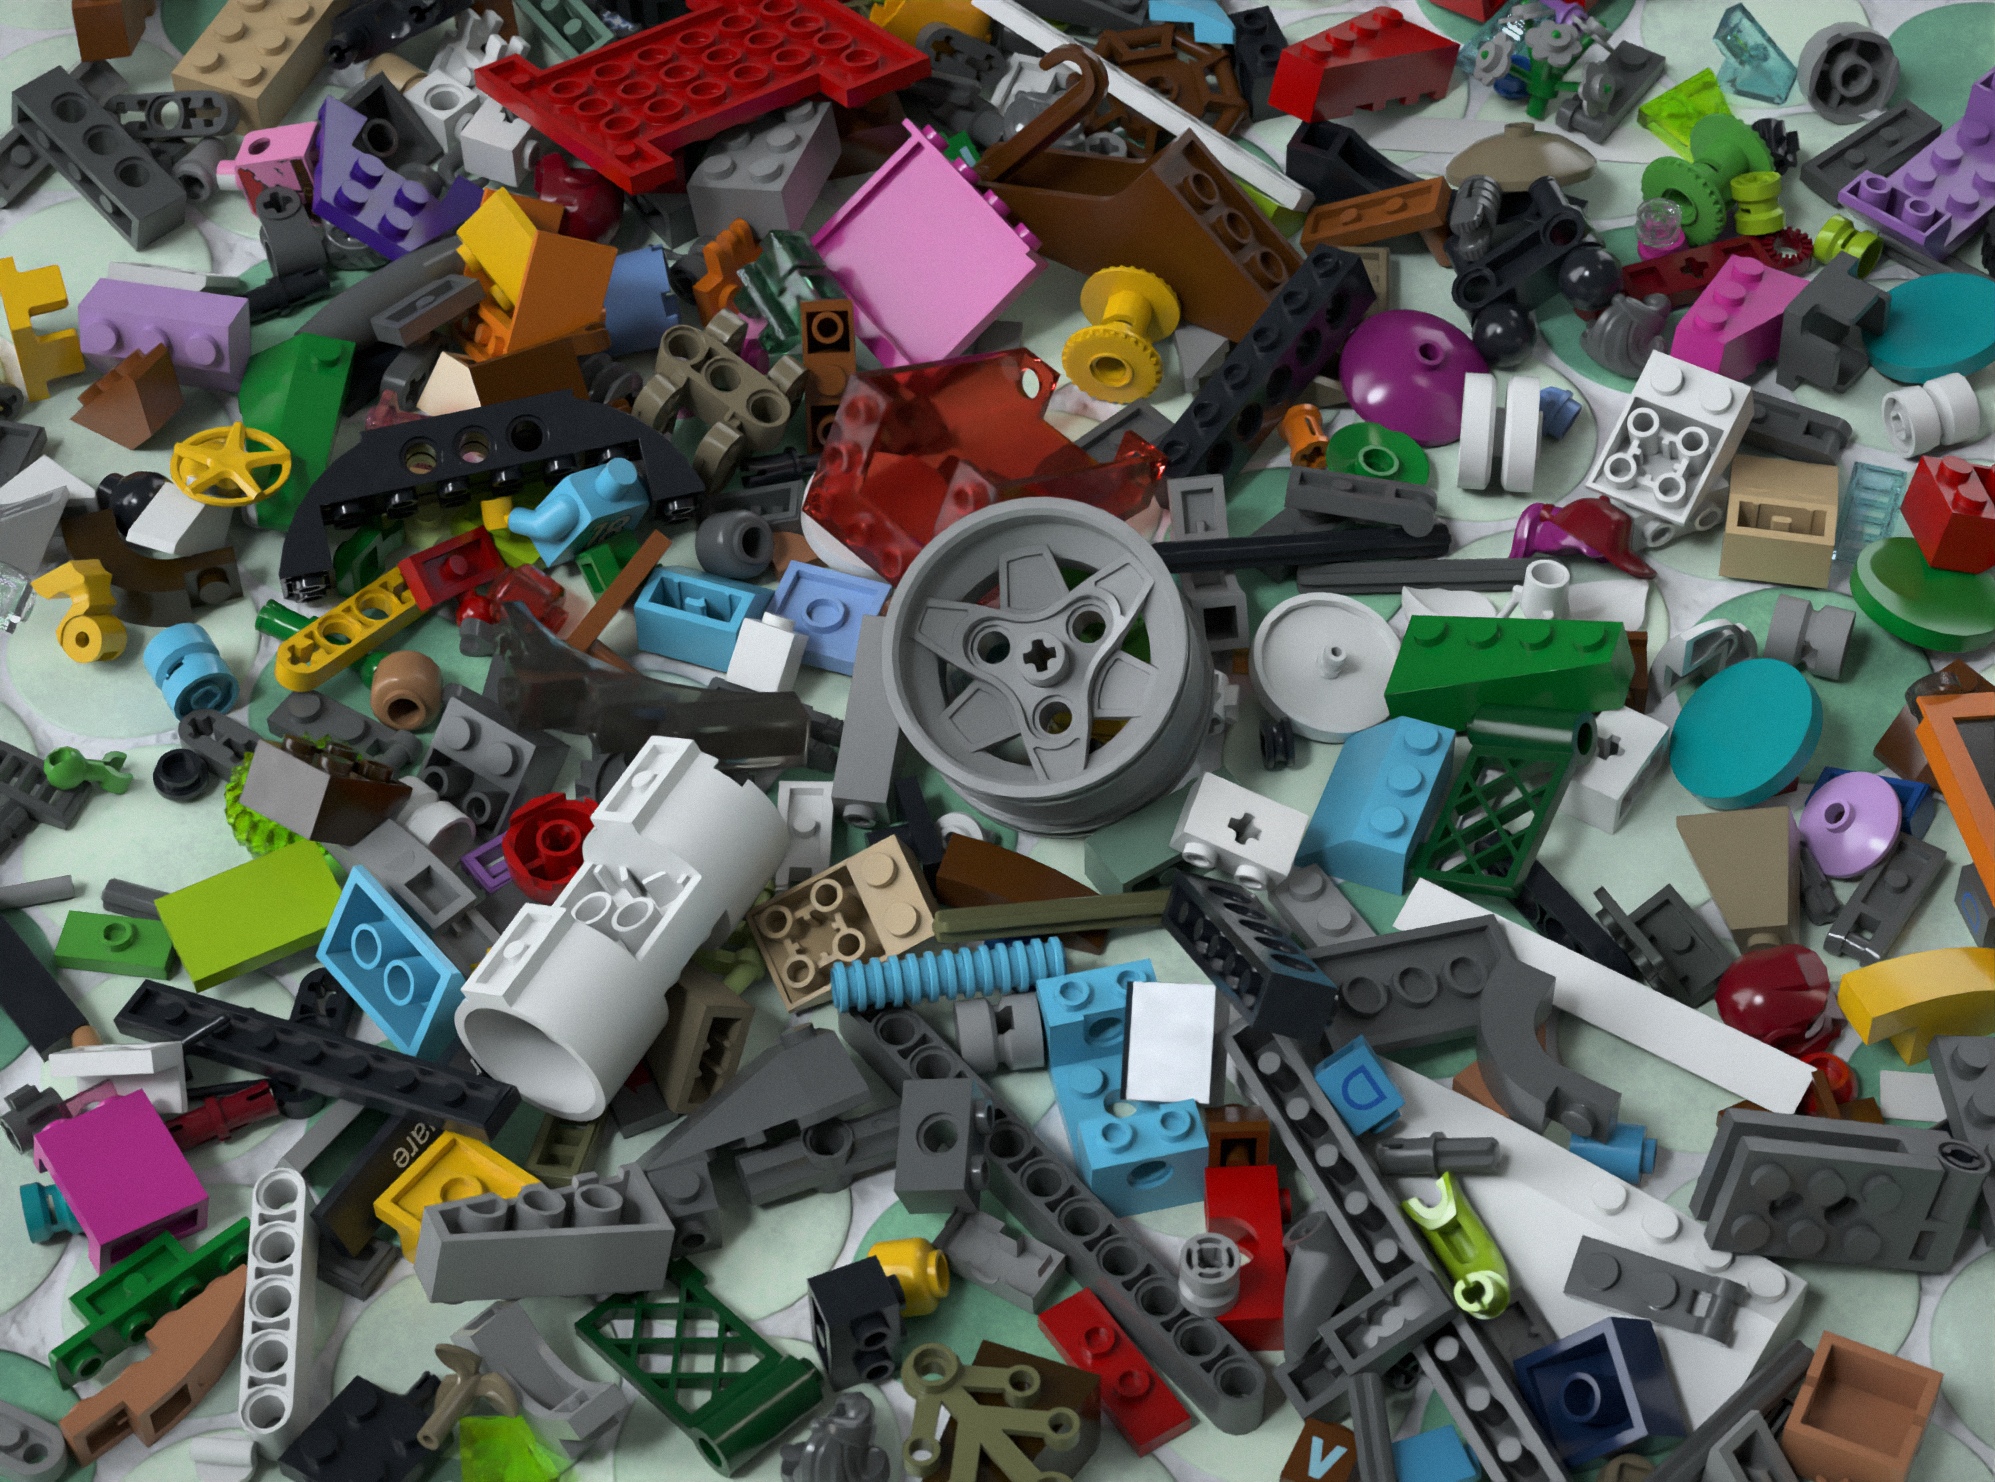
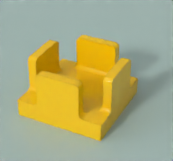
M13 256L0 259V293L30 403L50 398L46 384L48 380L79 373L86 368L76 329L71 328L37 336L33 332L32 316L62 310L69 305L61 271L58 265H51L18 272Z
M446 1130L373 1205L376 1217L398 1232L403 1256L414 1265L425 1206L492 1192L503 1199L517 1197L521 1192L522 1186L542 1181L481 1141Z

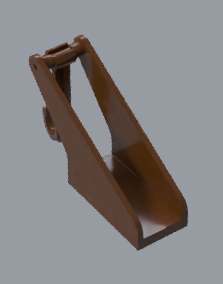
M1062 44L1052 49L1039 61V67L1044 71H1048L1064 61H1072L1081 69V80L1007 142H996L990 145L983 153L982 158L971 167L981 178L975 186L983 195L991 189L1012 210L1005 218L1014 227L1022 222L1043 243L1036 250L1040 255L1089 277L1103 268L1108 269L1110 266L1120 267V265H1124L1128 268L1135 266L1139 270L1143 268L1146 272L1154 273L1156 277L1164 279V282L1172 287L1173 292H1176L1181 307L1180 318L1220 336L1229 338L1231 341L1240 343L1305 260L1190 127L1157 154L1147 159H1133L1049 148L1101 104L1107 96L1109 87L1107 69L1097 54L1089 48L1078 44Z

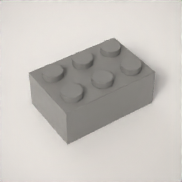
M802 98L796 105L779 107L759 115V118L751 123L737 124L719 131L686 186L698 235L716 237L724 229L729 230V225L736 218H741L750 226L753 239L785 241L791 234L795 237L842 153L832 103L810 101Z

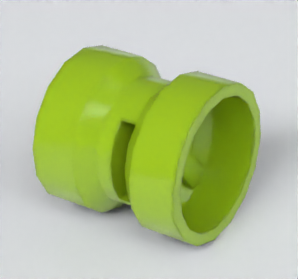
M1759 171L1742 174L1731 179V196L1737 201L1739 210L1734 215L1735 229L1738 234L1763 235L1779 231L1786 226L1785 209L1778 204V196L1783 190L1779 173Z
M1836 214L1821 228L1813 245L1812 256L1825 265L1841 250L1859 258L1857 276L1863 280L1869 275L1879 260L1884 241L1882 237L1869 230L1860 232L1855 229L1853 221L1840 214Z

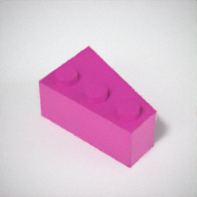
M1732 254L1676 326L1670 356L1737 382L1755 373L1756 366L1761 361L1769 357L1775 361L1778 360L1784 308L1811 281L1765 266L1757 259L1739 257Z

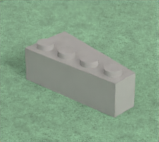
M638 1162L619 1165L617 1176L599 1179L600 1176L595 1171L573 1175L572 1184L550 1190L542 1182L522 1186L518 1196L509 1199H503L492 1192L425 1206L414 1270L430 1303L450 1305L461 1304L465 1301L497 1299L518 1301L523 1298L548 1296L574 1298L582 1294H634L638 1291L663 1290L675 1228Z

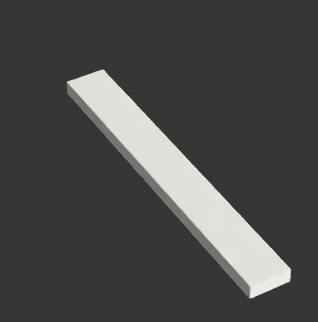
M972 0L971 2L972 5L1047 53L1062 44H1078L1083 46L1013 0ZM1097 55L1107 69L1109 93L1177 137L1190 127L1224 167L1289 209L1300 212L1308 211L1316 198L1313 196V192ZM1072 61L1062 62L1082 75L1081 69L1076 63Z

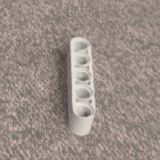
M277 1168L268 1171L256 1182L252 1193L238 1415L239 1421L250 1440L256 1441L257 1452L269 1461H278L277 1459L308 1427L319 1227L309 1215L317 1205L302 1176L291 1168ZM294 1201L289 1207L279 1210L286 1203ZM291 1254L285 1261L275 1263L282 1256ZM288 1308L282 1315L271 1318L278 1310ZM286 1362L277 1371L267 1373L275 1364ZM283 1417L275 1426L264 1428L272 1419Z

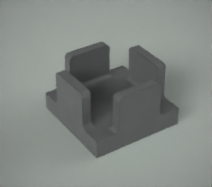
M1841 250L1784 308L1776 375L1777 384L1794 391L1805 379H1808L1826 389L1844 393L1869 367L1870 359L1867 355L1842 344L1841 341L1849 334L1850 326L1853 325L1876 336H1882L1888 329L1892 297L1889 293L1858 278L1859 258Z

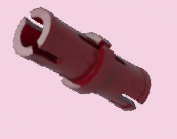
M264 1079L256 1085L217 1101L215 1096L203 1100L205 1106L163 1123L183 1153L219 1138L221 1143L232 1139L230 1133L273 1115L277 1116L280 1113L267 1081Z

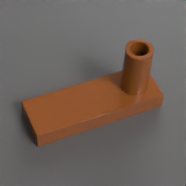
M1440 176L1308 209L1299 244L1306 255L1309 256L1319 243L1338 248V246L1354 247L1418 231L1438 265L1450 266L1451 263L1443 249V244L1450 236L1454 235L1446 219L1452 189L1445 177Z
M655 529L559 648L549 664L565 677L568 676L577 664L629 704L648 678L597 638L664 556L673 542Z

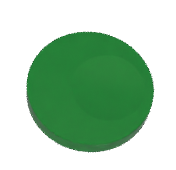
M1912 537L1883 538L1871 542L1862 549L1850 575V589L1859 607L1880 627L1912 644L1944 652L1975 651L1988 646L1995 640V579L1989 572L1984 571L1980 574L1929 567L1915 538Z

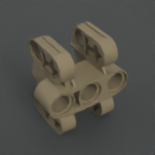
M727 307L720 310L712 318L703 332L693 326L684 324L672 326L665 331L656 359V375L650 379L639 393L631 414L662 435H665L667 432L672 435L678 412L681 407L685 406L712 427L699 444L692 464L693 469L705 485L706 491L704 496L708 498L710 495L719 494L726 487L736 469L740 467L741 458H751L755 451H772L779 446L783 440L788 422L801 404L805 391L804 388L810 375V369L790 354L781 357L768 374L762 375L742 360L740 356L749 323ZM675 357H683L687 359V361L679 360ZM716 387L724 388L729 392L720 391Z

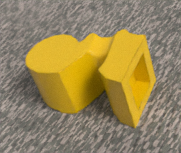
M99 559L70 560L30 583L38 595L48 600L71 598L73 604L55 632L59 645L62 646L64 652L75 662L79 663L115 660L123 653L127 643V633L124 624L119 618L111 614V610L117 604V600L112 596L110 590L112 574L103 568Z

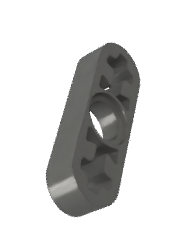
M213 90L120 94L111 97L103 107L105 111L113 112L120 123L121 114H126L128 111L145 113V121L121 123L123 129L135 141L143 139L159 140L226 136L235 130L240 119V109L235 98L228 93ZM173 101L179 108L180 119L174 128L167 129L162 123L161 113L164 106ZM215 106L221 107V117H216L214 120L196 118L195 109L212 110Z

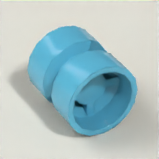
M190 622L173 625L156 635L146 647L143 656L145 668L156 686L162 691L166 703L179 721L190 712L198 709H213L226 714L237 701L240 691L238 681L227 663L220 657L219 650L202 626Z

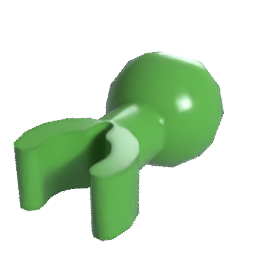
M64 746L55 748L44 760V772L47 775V780L52 786L62 790L76 788L83 781L98 782L103 789L110 793L124 794L133 779L131 773L120 772L127 754L119 751H110L104 755L102 760L86 759L78 749Z

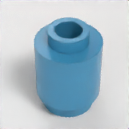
M1617 1122L1616 1129L1606 1145L1588 1136L1583 1137L1572 1133L1569 1151L1629 1184L1640 1185L1642 1173L1652 1175L1654 1173L1657 1139L1647 1138V1126Z

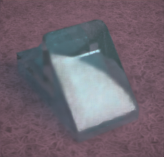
M1742 2L1727 8L1712 39L1721 54L1726 58L1713 87L1718 91L1776 106L1786 103L1797 78V68Z

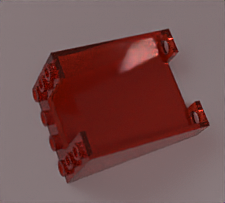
M1022 347L851 373L801 510L892 586L897 588L910 564L938 534L968 514L996 503L1026 497L1065 498L1100 508L1125 522L1149 507L1169 458L1135 431L1128 430L1124 433L1114 461L1105 463L1096 461L1043 419L1061 374L1029 349ZM1027 369H1031L1037 375L1039 381V390L1034 398L1029 397L1023 388V375ZM1134 452H1137V453H1139L1140 455H1142V456H1138V457H1133V458H1131V456H1132V454H1133ZM999 585L984 595L976 604L985 606L1000 597Z

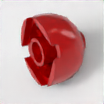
M550 793L533 798L514 811L509 819L510 828L506 832L505 837L503 836L502 850L514 885L528 898L546 906H552L583 865V842L595 826L590 817L599 806L595 800L583 796V803L578 800H566L565 793Z

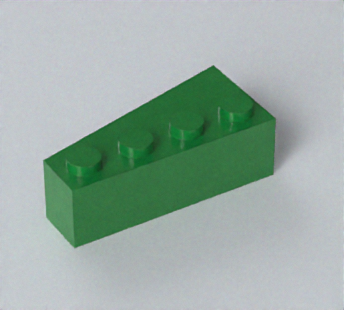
M1412 615L1384 692V698L1391 719L1406 716L1458 732L1467 730V722H1469L1470 717L1485 702L1584 710L1591 713L1621 709L1624 707L1636 667L1623 622Z

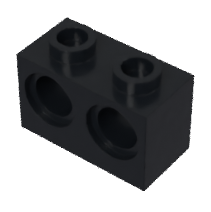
M1269 6L1228 14L1227 16L1236 30V43H1221V48H1226L1233 55L1231 64L1242 97L1249 103V117L1252 123L1290 115L1267 104L1281 51L1289 46Z

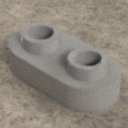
M0 1399V1475L14 1482H54L64 1473L69 1461L68 1449L61 1431L53 1424ZM36 1457H47L39 1463L29 1464Z

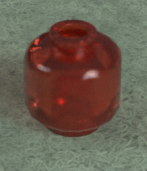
M529 563L522 564L517 568L511 565L506 567L494 580L486 595V600L490 602L489 614L491 620L504 630L510 631L524 640H530L537 635H545L550 638L555 637L569 616V613L563 609L567 598L564 586Z

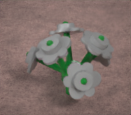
M1522 0L1521 5L1511 7L1513 16L1498 19L1499 24L1523 20L1525 42L1531 66L1530 70L1527 71L1511 63L1510 57L1515 51V43L1510 41V36L1507 33L1501 31L1495 35L1492 41L1485 43L1479 50L1473 74L1476 80L1482 81L1484 86L1490 87L1494 84L1496 78L1502 79L1509 73L1525 81V90L1530 93L1526 114L1533 118L1542 119L1545 117L1549 100L1557 98L1559 91L1578 92L1579 98L1583 99L1584 114L1588 117H1594L1599 112L1604 113L1608 110L1609 102L1615 93V79L1611 74H1608L1609 67L1607 62H1587L1582 71L1583 82L1563 81L1564 75L1581 59L1582 55L1595 41L1614 55L1616 50L1607 42L1613 34L1606 28L1607 23L1605 21H1597L1593 16H1590L1584 22L1573 13L1570 18L1587 33L1582 41L1579 42L1578 30L1571 24H1556L1554 21L1545 20L1540 24V28L1534 26L1533 18L1556 14L1555 9L1542 11L1540 1L1530 3L1529 0Z

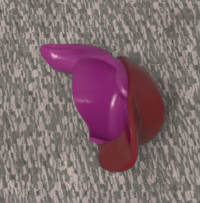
M1604 495L1600 496L1599 499H1578L1563 508L1542 502L1531 504L1522 512L1518 520L1511 552L1507 557H1532L1536 552L1552 556L1585 554L1588 557L1594 558L1599 563L1611 562L1617 568L1638 579L1652 580L1658 574L1632 550L1635 527L1632 516L1612 504L1610 498Z

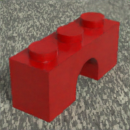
M1276 1165L1205 1168L1204 1214L1206 1233H1218L1226 1236L1235 1243L1241 1254L1251 1260L1240 1267L1237 1303L1229 1312L1214 1318L1247 1352L1283 1351L1284 1294L1292 1256L1282 1244V1224H1291L1289 1188H1278Z

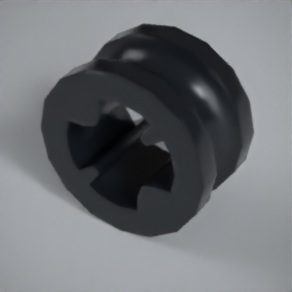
M1282 717L1279 723L1275 725L1270 724L1267 719L1260 720L1259 740L1265 769H1273L1274 764L1277 762L1285 763L1286 767L1294 766V738L1289 718Z

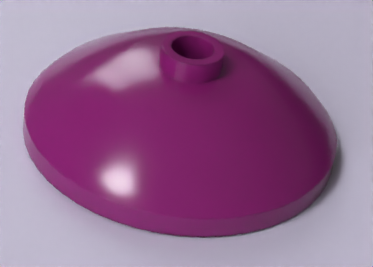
M1410 309L1388 310L1377 313L1362 321L1348 337L1339 361L1341 385L1346 398L1355 412L1365 422L1380 423L1391 431L1407 434L1419 446L1445 445L1460 439L1465 372L1490 374L1485 359L1473 341L1462 330L1436 315Z

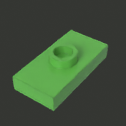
M69 910L54 952L56 966L61 968L167 980L176 950L162 921Z

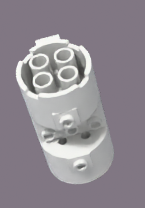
M662 736L650 737L591 815L590 819L595 826L583 842L582 853L584 863L553 905L525 903L460 989L465 999L457 1008L454 1019L457 1033L467 1051L493 1079L517 1086L523 1101L554 1116L574 1121H589L598 1118L603 1113L667 1024L669 1010L664 997L666 991L678 981L682 969L697 949L717 951L727 941L784 860L786 851L791 846L787 825L771 800L749 779L742 787L725 774L714 769L719 759L701 752L693 739Z

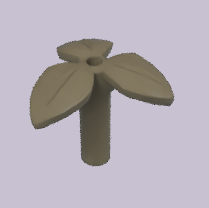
M444 1343L436 1345V1356L446 1367L457 1374L446 1375L438 1387L434 1403V1413L417 1434L419 1442L424 1447L431 1450L437 1449L460 1418L480 1405L482 1397H485L499 1413L514 1419L519 1415L516 1396L505 1379L496 1372H489L484 1375L479 1372L482 1364L480 1356L460 1346Z

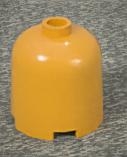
M885 0L883 7L874 3L869 17L871 22L916 48L915 42L918 33L931 22L947 23L987 43H990L992 33L988 31L991 16L972 5V0ZM934 40L931 48L936 53L943 51L953 55L955 51L945 40Z

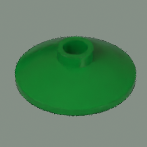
M1359 422L1344 426L1334 433L1326 449V463L1329 471L1426 485L1429 477V462L1422 448L1407 434L1391 431L1380 423Z

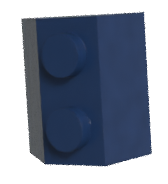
M1610 1316L1512 1361L1525 1402L1571 1475L1602 1468L1607 1462L1624 1454H1636L1644 1457L1688 1438L1651 1320Z

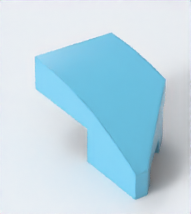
M1215 0L1149 1V20L1194 23L1195 42L1236 43L1235 27Z

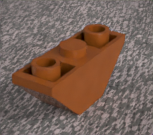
M853 299L800 301L803 365L810 369L807 385L804 388L808 454L846 449L859 437Z
M159 343L146 354L140 348H137L101 379H97L77 398L83 407L69 420L130 450L138 447L185 404L169 350L162 343Z

